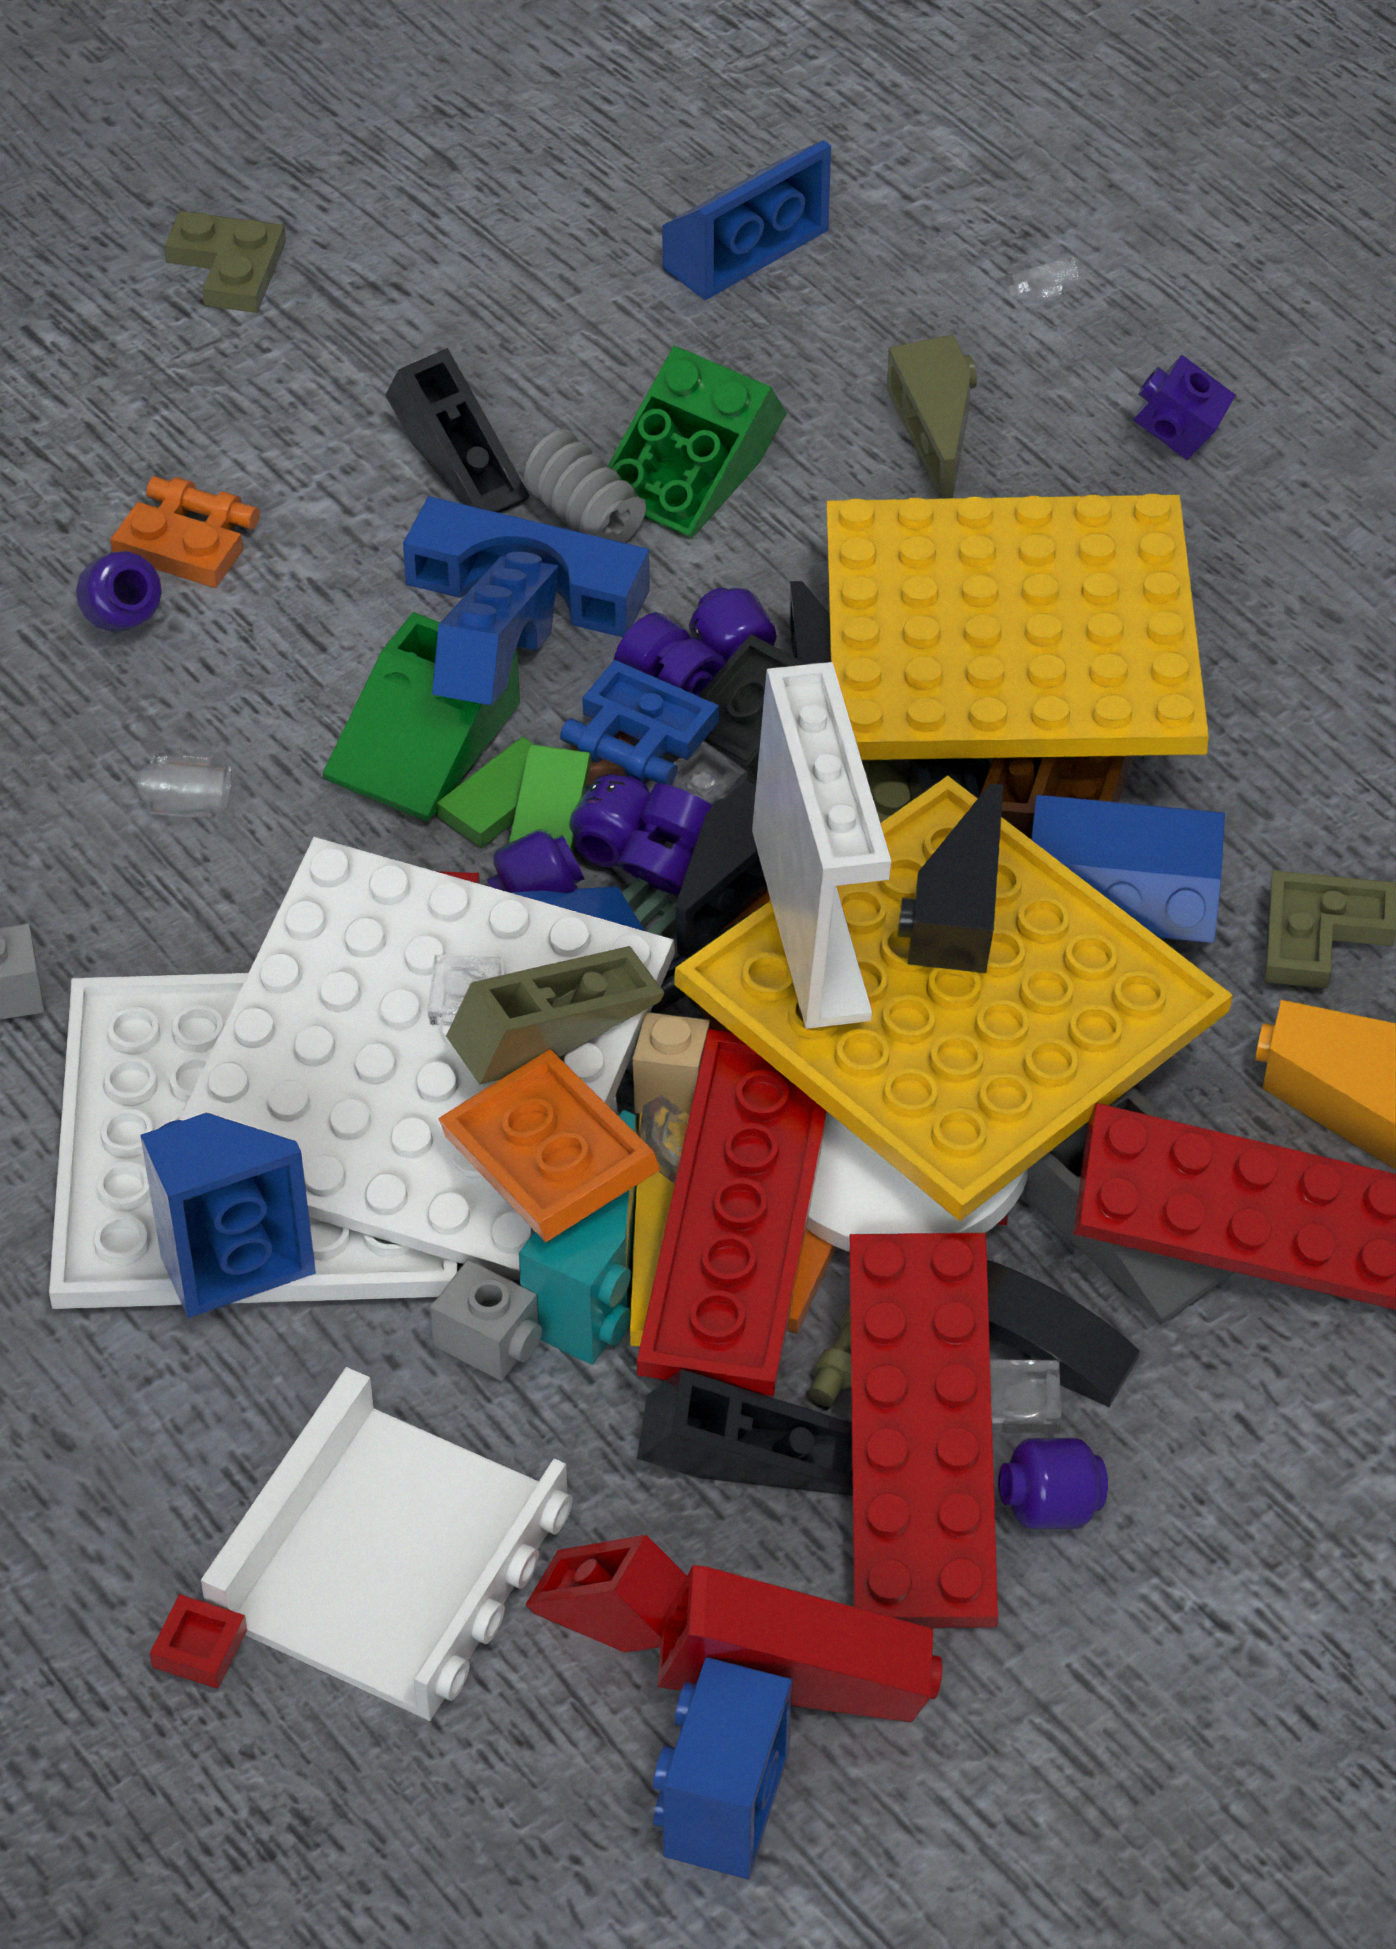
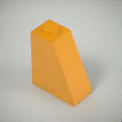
M1281 1000L1275 1025L1262 1024L1255 1061L1267 1063L1263 1089L1378 1160L1396 1169V1023Z

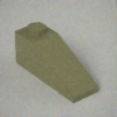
M953 334L889 347L888 394L940 499L954 497L969 414L970 389L975 388L977 385V373L973 359L970 355H963Z
M631 946L471 982L446 1037L479 1085L502 1079L549 1049L558 1057H561L659 1003L664 995V991Z

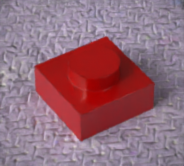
M179 1594L150 1651L152 1668L219 1689L247 1632L245 1615Z

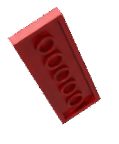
M708 1029L639 1347L637 1376L667 1380L683 1369L762 1395L774 1397L828 1112L732 1032Z
M1095 1104L1088 1121L1073 1235L1396 1310L1395 1173L1104 1104Z
M986 1233L849 1234L854 1607L929 1628L998 1627Z

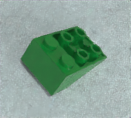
M674 345L607 467L613 468L620 476V480L627 481L632 486L635 497L645 499L646 511L644 518L692 539L761 462L787 412L771 386Z
M412 612L382 649L322 774L324 780L429 822L437 812V802L454 790L520 704L518 653H514L508 685L493 705L432 695L438 626L440 622Z

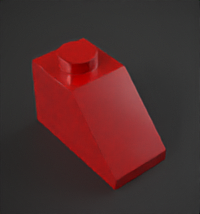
M647 1535L557 1550L525 1605L540 1617L624 1653L660 1648L662 1618L687 1575Z

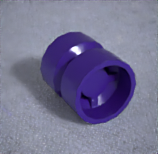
M658 612L647 614L632 625L619 643L613 659L697 696L726 663L723 656L702 641L691 638L684 628Z
M656 783L640 814L645 827L643 830L632 831L620 855L618 865L633 877H639L648 882V885L671 895L679 896L706 812L710 810L712 804L685 790L667 784ZM666 841L674 844L672 849L664 846Z

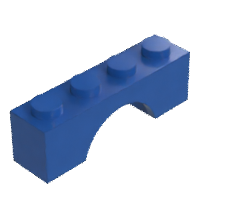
M431 496L427 497L403 542L406 585L458 598L467 594L501 555L506 556L510 552L536 554L542 558L541 563L559 566L556 592L562 596L569 608L571 625L622 638L634 624L650 591L649 549Z
M510 552L506 556L501 555L439 623L432 695L493 705L508 685L516 647L538 650L552 632L558 565L541 563L542 558L528 552Z

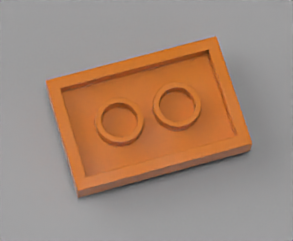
M551 1049L438 1118L445 1137L545 1242L564 1232L660 1170L654 1151Z

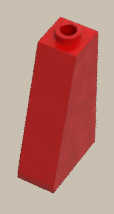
M693 1565L662 1618L657 1687L682 1690L685 1682L697 1684L705 1658L708 1657L792 1679L791 1706L913 1722L929 1699H936L942 1680V1659L940 1656L932 1655L933 1628L711 1567Z

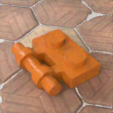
M153 476L148 482L146 495L150 499L162 502L161 505L157 508L137 502L111 537L112 552L128 551L141 555L157 570L217 588L243 551L241 533L231 530L235 525L253 530L259 521V508L242 503L241 497L235 494L221 491L218 495L196 489L194 482L183 478L174 477L169 481ZM192 511L208 516L205 522L186 517V514Z

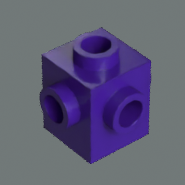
M1181 354L1166 372L1157 367L1146 379L1138 392V395L1144 399V402L1133 421L1188 460L1217 430L1236 395Z

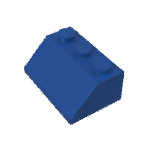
M823 140L792 153L662 225L663 268L703 300H707L827 232L829 229L831 145Z
M1036 794L1032 832L1033 842L1157 937L1215 943L1222 873L1225 812Z
M207 1112L186 1120L166 1123L159 1129L140 1135L161 1259L187 1318L316 1274L302 1153L297 1141Z

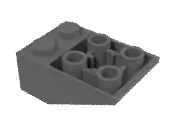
M1134 1087L1109 1105L1169 1120ZM1087 1122L1028 1168L1025 1198L1151 1317L1162 1325L1235 1272L1073 1235L1088 1127Z

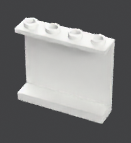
M833 662L770 668L766 671L752 832L804 1025L808 1029L871 1021L872 1011L836 886L889 880L891 869L890 854Z
M346 1367L202 1577L201 1585L204 1602L245 1615L247 1624L246 1636L431 1721L444 1698L452 1701L461 1691L469 1672L470 1663L468 1660L480 1642L488 1644L496 1635L504 1616L505 1606L503 1604L513 1588L522 1589L529 1582L538 1562V1548L548 1532L555 1535L564 1526L573 1502V1497L567 1494L566 1463L553 1459L540 1481L534 1480L374 1409L370 1377Z

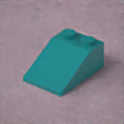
M623 1110L619 1117L636 1133V1115ZM637 1185L548 1242H545L534 1231L519 1252L520 1286L537 1294L538 1324L542 1327L540 1340L591 1365H594L608 1344L615 1346L620 1342L631 1320V1309L628 1308Z

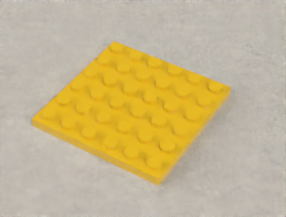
M1145 494L1123 496L1086 495L826 501L831 662H833L861 760L1207 754L1209 734L1180 495Z
M947 776L880 823L891 858L889 880L836 886L872 1011L871 1021L805 1028L771 900L675 967L674 985L958 1221H962L1089 1121L1096 1103L1108 1106L1226 1015L1230 1010L1233 994L1002 817L994 931L986 973L908 965L910 938L897 936L902 897L914 898L919 870L978 799Z

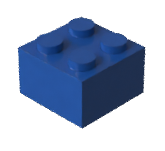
M706 1657L697 1684L684 1683L679 1696L674 1722L676 1726L682 1727L676 1747L663 1746L653 1780V1789L660 1791L653 1823L655 1826L663 1828L664 1857L740 1878L750 1879L789 1755L792 1679Z

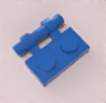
M613 660L582 697L583 715L593 720L586 725L569 718L562 727L560 739L577 747L578 751L590 753L591 760L596 763L604 759L624 768L626 776L634 777L644 784L651 780L656 783L672 785L678 772V766L661 757L667 751L688 761L718 724L719 705ZM618 731H622L640 739L636 746H633L614 736Z

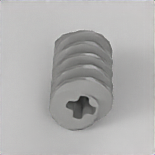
M560 429L543 438L533 449L524 472L526 488L535 497L539 498L549 510L553 511L563 523H566L571 530L624 543L636 533L645 515V499L635 497L632 486L627 481L620 480V476L613 468L606 467V463L598 455H592L591 449L585 443L579 442L571 430Z

